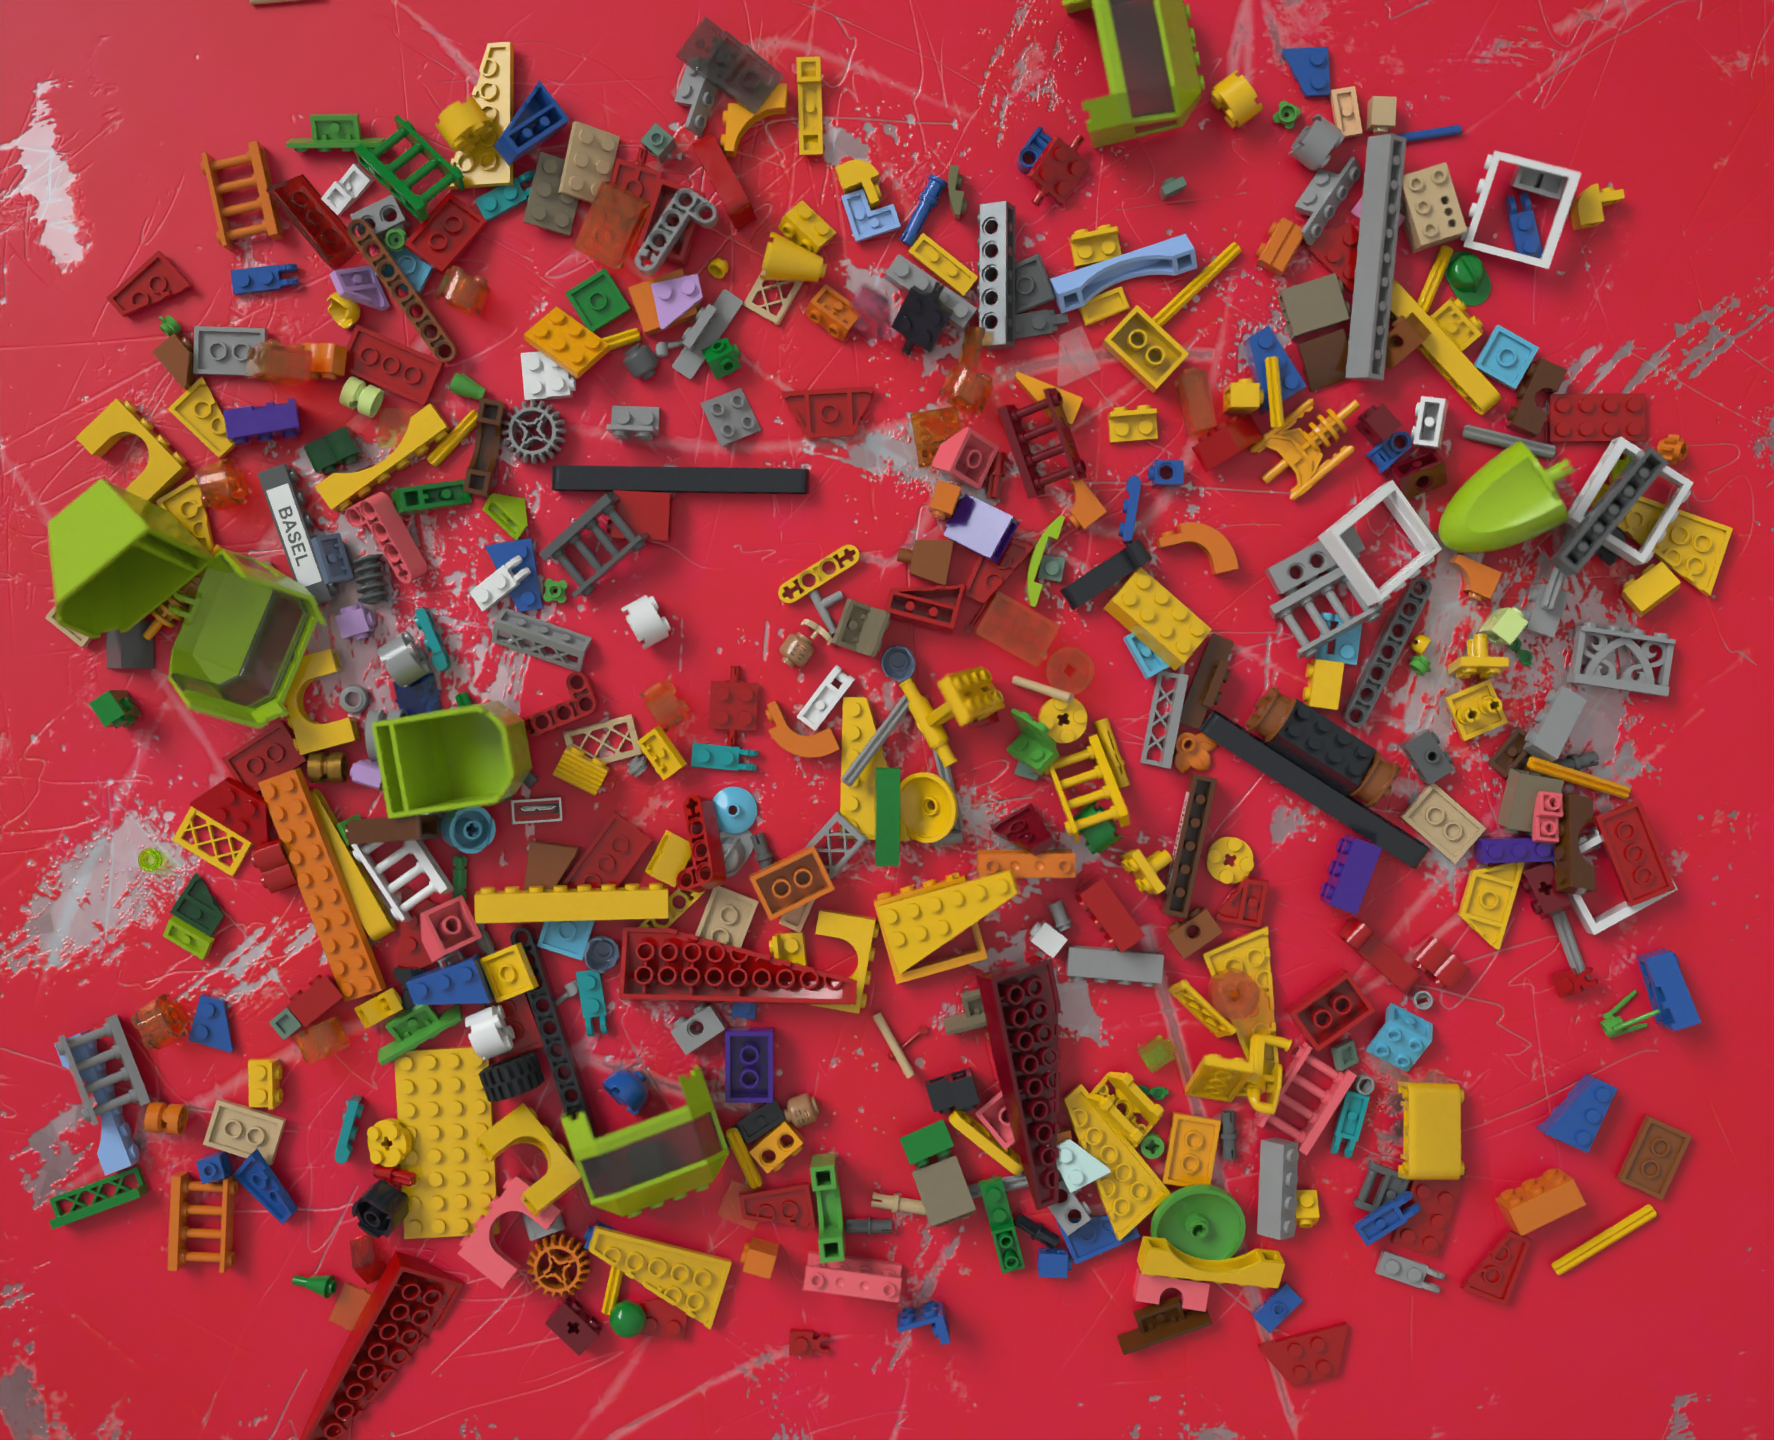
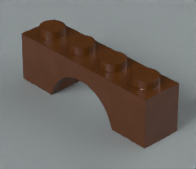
M480 398L476 419L477 434L472 460L467 468L463 492L466 494L489 498L492 494L503 437V422L506 421L508 405L505 402Z
M1569 793L1562 796L1563 817L1558 819L1559 842L1555 844L1554 851L1556 891L1582 895L1595 891V867L1584 859L1578 844L1581 828L1593 821V798Z

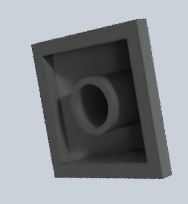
M140 621L128 632L120 633L119 630L106 632V668L155 669V635L150 641L143 637V633L152 624L151 621Z

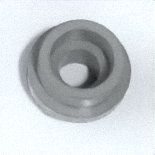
M638 756L634 757L627 764L629 768L626 772L634 777L639 776L649 766L646 762L647 759L644 756L641 758Z

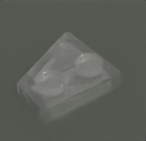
M1082 326L1059 336L1058 388L1101 370Z

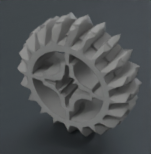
M531 400L530 407L523 401L521 402L522 410L514 406L513 409L516 414L513 415L508 412L507 416L511 421L503 422L504 426L509 427L508 430H502L503 435L509 436L503 440V443L505 445L512 444L507 449L508 452L513 453L516 451L514 457L520 459L523 456L524 463H528L531 458L534 465L538 464V457H540L543 463H546L547 454L554 459L555 454L552 450L555 449L561 452L562 449L557 446V443H565L566 441L559 437L567 433L565 429H559V427L565 424L564 420H557L561 414L558 411L552 413L554 410L552 405L545 409L546 403L544 401H541L538 407L535 400ZM531 414H542L540 418H536L531 423L522 420ZM548 419L552 425L551 439L544 433L545 426L547 425L545 422ZM518 426L524 431L521 445H519L516 436ZM526 426H528L531 429L534 428L535 430H537V432H539V434L543 438L541 439L540 437H535L534 435L533 438H531L532 434L530 433V430L526 428ZM536 442H542L546 444V446L540 450H527L529 446L532 447V445Z

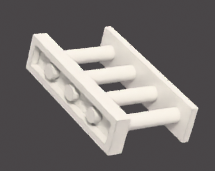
M423 840L405 841L403 843L404 846L379 864L375 863L369 853L383 843L351 844L354 849L352 851L354 857L364 864L391 905L390 911L398 921L410 922L412 917L408 911L434 892L449 894L454 890V887ZM409 853L414 854L418 860L416 866L389 884L382 872ZM426 873L430 878L429 885L402 903L395 892L419 874Z

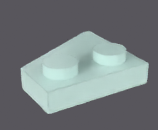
M1068 1138L1057 1144L1059 1158L1056 1160V1166L1070 1193L1111 1172L1107 1166Z

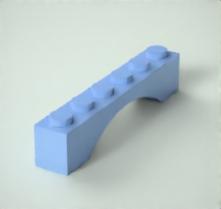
M1182 234L1051 278L1050 282L1056 297L1055 301L1061 313H1065L1085 306L1098 293L1124 280L1147 275L1175 276L1196 269L1195 248L1187 235Z
M90 1030L66 1038V1040L68 1041L83 1034L89 1033ZM97 1040L70 1050L75 1063L99 1054L96 1048ZM59 1055L62 1066L69 1069L65 1056ZM103 1062L80 1071L81 1079L85 1084H89L106 1077V1064ZM114 1084L92 1092L98 1105L116 1098ZM122 1106L101 1114L102 1132L97 1156L105 1176L130 1167L140 1161V1152L137 1145L132 1141L131 1128L124 1120Z

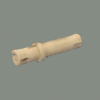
M873 1192L872 1198L882 1201H871L872 1208L889 1209L892 1213L901 1211L927 1216L921 1200L899 1197V1194L890 1196Z

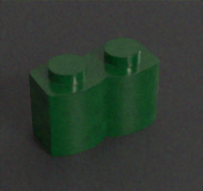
M346 426L304 446L315 472L323 473L324 476L336 472V467L343 463L345 465L358 461V456L363 454L351 428Z

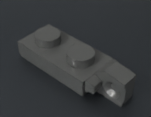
M1047 309L1015 315V340L1050 335L1052 332H1057V326L1068 325V313L1055 314L1054 310Z

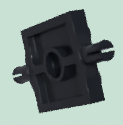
M940 282L935 283L931 293L924 292L915 285L911 287L891 326L907 339L901 349L907 355L911 354L915 344L928 352H932L954 312L939 299L945 288Z

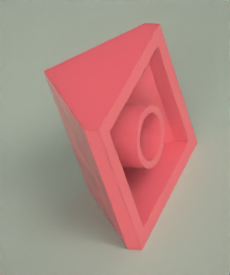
M1000 1091L980 1107L975 1114L1006 1150L1015 1140L1002 1091Z

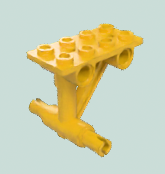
M983 666L949 674L939 681L937 685L947 702L933 710L927 697L921 696L913 678L899 684L909 701L908 709L911 711L919 730L924 735L930 749L935 750L944 768L958 760L948 745L949 737L942 724L955 717L961 727L975 719L978 721L982 720L994 712L1005 708L1002 694L999 690L995 689L991 682V674Z

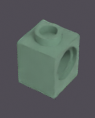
M657 123L640 140L643 148L649 150L648 152L660 163L677 146L674 138Z

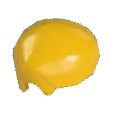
M337 292L327 298V302L331 301L327 310L340 327L345 330L349 329L359 320L360 308L357 302L340 297Z

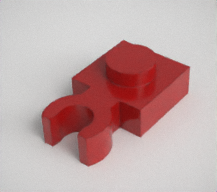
M1593 967L1583 969L1580 974H1577L1575 968L1553 973L1550 977L1558 997L1562 998L1582 993L1584 990L1582 985L1586 987L1595 986L1598 983V979L1589 980L1586 977V974L1593 972Z
M790 1329L789 1355L812 1356L813 1349L822 1354L829 1353V1347H823L820 1343L823 1340L830 1341V1335L823 1333L818 1337H813L814 1330Z

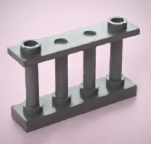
M615 492L604 494L539 553L544 561L549 559L558 560L577 583L579 588L572 593L574 598L581 595L586 597L596 589L594 585L632 551L636 553L646 545L644 541L650 536L647 532L636 536L618 514L614 504L620 498ZM602 514L608 515L630 542L621 551L598 525L599 521L597 519ZM586 529L593 532L613 557L604 566L581 539V533ZM569 544L571 546L574 545L596 572L587 581L565 555L566 551L564 548Z

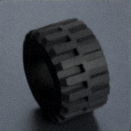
M526 1052L507 1060L499 1061L484 1068L479 1073L488 1102H499L521 1095L538 1087L545 1081L535 1052Z

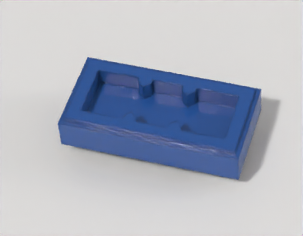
M1284 1282L1252 1316L1271 1333L1303 1299Z

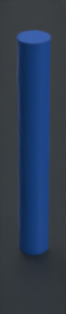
M1461 125L1395 135L1407 138V143L1459 135L1462 133Z

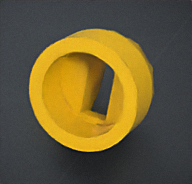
M715 258L708 265L709 273L717 279L724 278L729 269L728 262L722 260V258Z
M1421 634L1414 636L1419 641L1418 643L1411 641V648L1420 655L1423 654L1431 641L1429 637Z

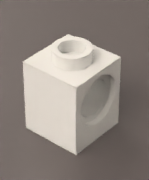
M1045 920L1041 924L1036 922L1029 932L1031 934L1030 941L1052 958L1055 957L1068 940Z

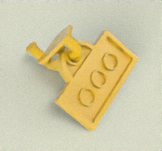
M1262 1033L1253 1034L1250 1039L1248 1062L1241 1058L1224 1059L1217 1054L1205 1055L1186 1084L1185 1095L1230 1103L1236 1095L1247 1096L1251 1106L1257 1112L1274 1115L1281 1089L1282 1065L1276 1064L1269 1075H1264L1265 1045L1283 1048L1285 1052H1288L1293 1039L1289 1040L1280 1036ZM1265 1091L1267 1092V1103L1260 1102V1095Z

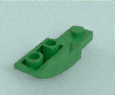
M1002 1176L978 1181L1002 1274L1025 1268Z

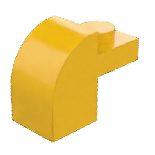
M851 160L835 167V173L844 195L862 188L864 189L870 209L880 206L879 198L882 197L877 183L872 184L879 181V173L873 165L863 160Z
M1597 183L1581 192L1574 199L1571 206L1573 230L1596 227L1604 222L1602 206L1617 204L1625 198L1624 189L1615 190L1614 187H1607L1599 190Z
M392 987L354 1009L364 1028L367 1029L403 1008L399 994Z

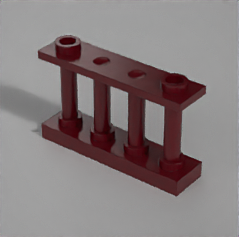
M1056 388L1044 389L1045 399L1023 408L1017 409L1015 405H1005L998 408L1028 499L1044 495L1045 485L1071 475L1074 481L1087 478L1085 474L1087 471L1086 465L1080 459L1062 407V395ZM1049 407L1054 421L1027 432L1023 430L1020 422L1022 418ZM1057 430L1061 444L1036 454L1031 453L1028 445L1030 440ZM1065 452L1069 464L1068 467L1042 477L1038 474L1037 463Z

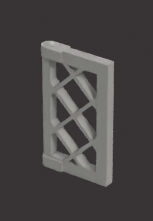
M837 811L804 848L812 844L815 846L823 836H827L828 849L816 850L817 852H828L829 865L824 866L830 869L828 874L830 879H832L868 838ZM838 822L843 826V832H830V828ZM850 835L858 840L852 848H848L847 836ZM831 836H843L844 848L832 849ZM832 852H845V856L836 865H833Z

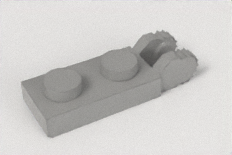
M1384 1249L1381 1251L1375 1272L1379 1275L1420 1289L1423 1287L1435 1293H1439L1441 1287L1424 1281L1426 1273L1438 1279H1444L1445 1277L1444 1272L1431 1268L1425 1263Z

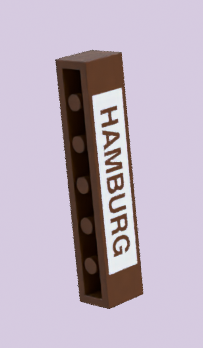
M1194 773L1189 774L1172 853L1173 861L1170 863L1165 885L1166 889L1164 890L1160 911L1164 914L1187 918L1217 778Z

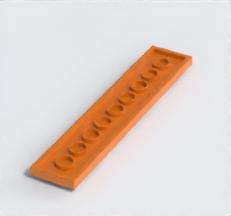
M299 767L259 782L260 790L265 802H267L268 810L279 838L282 840L286 856L339 990L345 996L343 998L344 1002L387 988L301 768Z

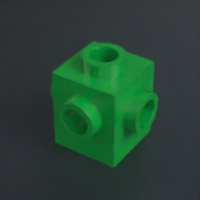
M727 337L701 350L716 380L732 374L742 367L738 360L742 356L736 344L730 345Z

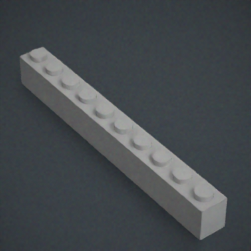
M1392 133L1368 137L1366 149L1367 155L1346 364V378L1357 381L1384 380L1407 139Z

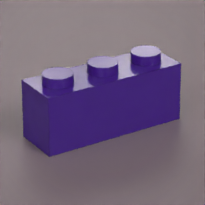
M1532 836L1479 837L1474 842L1475 861L1480 863L1554 861V844L1532 842Z

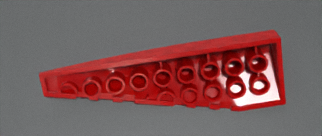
M623 927L619 999L623 1001L779 1005H856L857 980L671 928Z
M395 1251L342 1348L300 1440H336L338 1437H342L347 1432L349 1424L362 1415L364 1407L369 1402L372 1403L397 1375V1370L404 1363L407 1364L412 1358L411 1354L418 1346H423L428 1340V1335L434 1329L437 1330L461 1291L464 1285L463 1281L418 1257Z

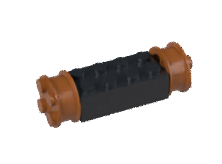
M1271 686L1265 696H1261L1254 706L1257 710L1249 716L1245 726L1248 727V731L1255 730L1265 737L1264 741L1267 742L1266 746L1344 796L1356 795L1365 801L1367 807H1374L1381 797L1386 798L1392 789L1390 783L1398 776L1401 770L1396 762L1389 763L1381 758L1379 751H1376V749L1294 697L1291 699L1287 698L1279 692V687Z

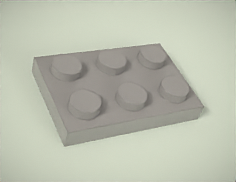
M194 326L193 374L267 377L268 330L266 328Z

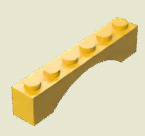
M428 404L410 418L408 429L402 441L394 452L382 462L359 472L333 473L317 484L315 488L331 510L343 512L353 505V500L368 495L372 491L371 487L377 483L382 484L391 478L390 474L396 469L400 471L410 464L409 460L417 455L419 457L429 450L428 446L432 443L443 441L448 436L447 433L452 429L437 408L432 404Z
M1143 1236L1137 1257L1141 1273L1147 1276L1157 1275L1172 1279L1185 1278L1193 1281H1213L1218 1284L1231 1283L1239 1286L1250 1285L1259 1286L1264 1289L1279 1288L1285 1266L1279 1251L1256 1248L1234 1258L1206 1260L1183 1253L1166 1238Z

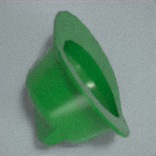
M1460 251L1454 253L1444 273L1456 298L1461 299L1467 306L1482 304L1488 298L1491 291V282L1482 262L1476 255L1470 252Z

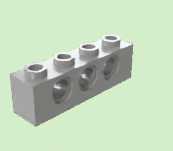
M1351 525L1339 536L1357 559L1361 557L1359 552L1366 548L1354 526ZM1319 540L1264 571L1276 594L1284 593L1285 596H1288L1298 590L1297 585L1303 582L1308 585L1319 579L1318 574L1326 570L1328 574L1339 566ZM1313 555L1318 556L1321 560L1318 568L1311 565L1310 560ZM1292 566L1297 567L1300 571L1298 579H1293L1289 574Z

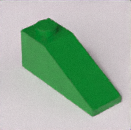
M465 479L403 487L391 493L393 505L399 516L468 504L472 501L470 494L463 492Z

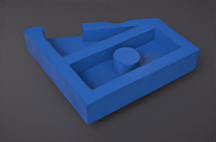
M1328 47L1282 49L1281 56L1288 63L1294 80L1299 83V89L1304 98L1329 97Z
M206 994L200 995L188 1041L230 1053L234 1052L235 1044H232L230 1034L232 1028L227 1017L228 1007L226 1000Z

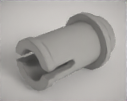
M961 829L952 830L945 838L934 842V846L941 849L945 845L962 844Z
M1062 900L1048 905L1056 924L1054 927L1059 932L1072 927V919L1069 920Z

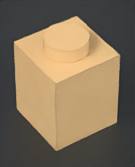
M1372 96L1367 103L1366 131H1373L1375 135H1384L1395 127L1397 97Z

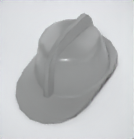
M748 829L737 834L724 831L719 833L727 878L735 875L741 869L754 848L750 838L752 833Z

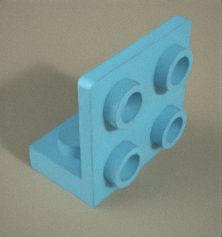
M1390 1003L1386 1008L1385 1024L1367 1046V1052L1408 1072L1432 1042L1433 1024Z

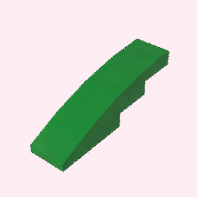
M900 767L876 768L874 809L875 866H899Z

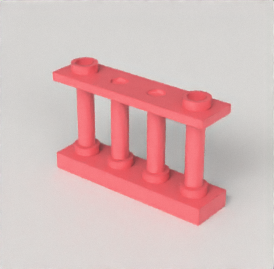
M1304 1041L1302 1046L1298 1045L1292 1055L1294 1059L1282 1076L1277 1104L1280 1101L1307 1118L1309 1123L1306 1128L1299 1131L1275 1115L1257 1111L1255 1113V1122L1262 1128L1266 1122H1269L1295 1139V1142H1298V1150L1307 1156L1357 1075L1348 1068L1343 1071H1337L1310 1054L1313 1047ZM1304 1061L1333 1079L1332 1082L1334 1083L1329 1090L1324 1091L1297 1074ZM1291 1082H1294L1320 1099L1321 1104L1317 1110L1312 1111L1285 1094Z
M809 1251L803 1290L899 1303L902 1263L845 1256V1261L821 1263L820 1252Z

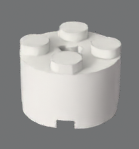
M647 595L621 608L622 613L628 612L629 615L626 616V620L638 641L644 640L645 644L642 645L644 650L668 637V631L671 629L666 618H660L656 612L659 610V606L654 597L648 598Z
M501 1005L491 1006L465 1018L466 1027L471 1026L472 1030L468 1034L470 1042L478 1057L483 1056V1061L513 1048L512 1039L515 1038L512 1027L510 1025L507 1026L504 1021L505 1013Z

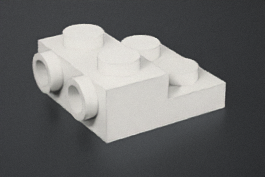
M540 351L521 353L525 401L573 398V391H576L575 377H571L569 372Z

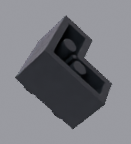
M970 1067L925 1081L933 1112L947 1113L953 1110V1106H956L957 1110L969 1111L976 1108V1104L980 1103Z

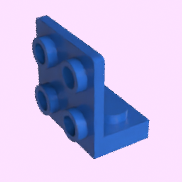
M929 1301L924 1303L923 1307L916 1309L914 1307H907L897 1314L898 1332L931 1324L935 1339H940L941 1345L951 1343L950 1327L942 1301Z

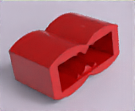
M280 838L255 846L251 855L254 867L259 868L262 873V885L265 889L268 888L271 894L298 885Z
M1432 936L1413 956L1417 961L1414 965L1424 974L1429 971L1434 976L1432 981L1442 990L1447 987L1452 991L1470 971L1468 966Z

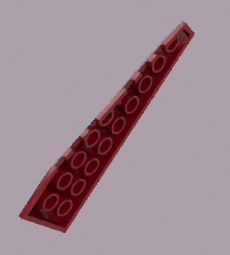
M1051 958L1004 967L977 975L991 1048L1007 1115L1037 1210L1059 1202V1171L1056 1170V1160L1059 1158V1148H1057V1134H1059L1057 1112H1060V1072L1057 1071V1062L1060 1059V1049H1058V1035H1060L1058 1013H1061V1004Z

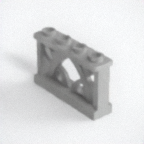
M1584 622L1583 626L1575 627L1576 633L1567 683L1655 696L1669 695L1670 687H1668L1674 645L1676 644L1675 639H1669V634L1654 633V636L1645 635L1646 631L1631 629L1630 633L1622 632V627L1607 626V629L1598 628L1599 624ZM1591 635L1599 639L1597 645L1590 642L1592 649L1597 651L1595 654L1588 652L1584 644L1586 638ZM1606 636L1617 638L1608 642ZM1633 640L1644 641V642H1643V644L1639 647ZM1624 645L1635 656L1639 664L1628 667L1620 680L1617 679V673L1612 663L1604 659V657L1614 649ZM1658 645L1662 650V656L1658 661L1650 663L1648 658H1653L1657 652L1650 653L1649 646ZM1584 655L1590 658V661L1586 665L1583 674H1580L1582 656ZM1599 663L1604 664L1608 668L1606 675L1600 673V669L1604 667L1598 666ZM1660 666L1658 683L1655 685L1652 667ZM1641 669L1642 672H1636L1639 678L1637 680L1632 679V671Z

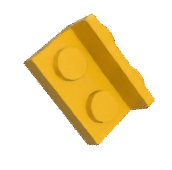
M1111 224L1097 227L1098 230L1088 232V229L1075 231L1069 240L1074 268L1093 265L1120 256L1118 226L1112 227Z
M1451 296L1430 318L1462 352L1482 335L1483 329L1481 327H1483V324L1475 315L1471 317L1465 311L1467 306L1461 299L1457 298L1455 300Z
M1151 405L1137 406V410H1128L1127 407L1113 408V412L1108 414L1110 443L1157 440V408L1151 409Z
M660 725L637 741L641 751L647 756L655 771L663 780L669 778L687 764Z
M804 931L800 933H777L772 936V940L769 941L770 953L774 954V958L808 967Z
M279 1059L248 1060L249 1107L275 1109L282 1102L283 1091L280 1089L279 1079L282 1078L283 1069L279 1065Z

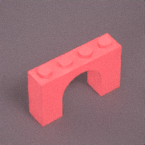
M521 1174L515 1178L511 1176L503 1186L505 1189L500 1197L498 1195L495 1196L488 1206L491 1210L486 1216L482 1214L474 1224L476 1230L471 1236L467 1234L459 1244L461 1250L458 1252V1255L502 1289L508 1285L521 1265L501 1251L495 1242L494 1227L498 1218L505 1212L519 1211L529 1216L545 1230H548L565 1209L555 1201L538 1216L534 1217L520 1200L523 1192L530 1188L533 1183Z

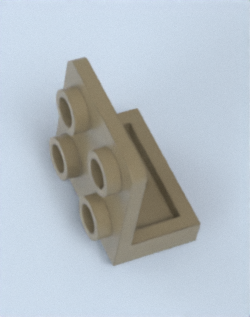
M847 598L832 643L870 657H875L876 653L881 649L884 631L889 627L890 612Z

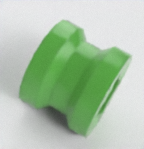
M1148 1132L1139 1144L1141 1152L1149 1159L1158 1158L1164 1151V1143L1155 1132Z

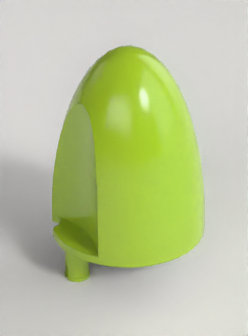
M1520 440L1488 461L1456 492L1446 506L1439 522L1438 534L1441 542L1448 549L1459 553L1490 552L1533 539L1567 522L1569 515L1554 486L1555 482L1574 472L1572 466L1561 471L1562 468L1570 464L1567 459H1564L1547 470L1543 469L1527 446Z

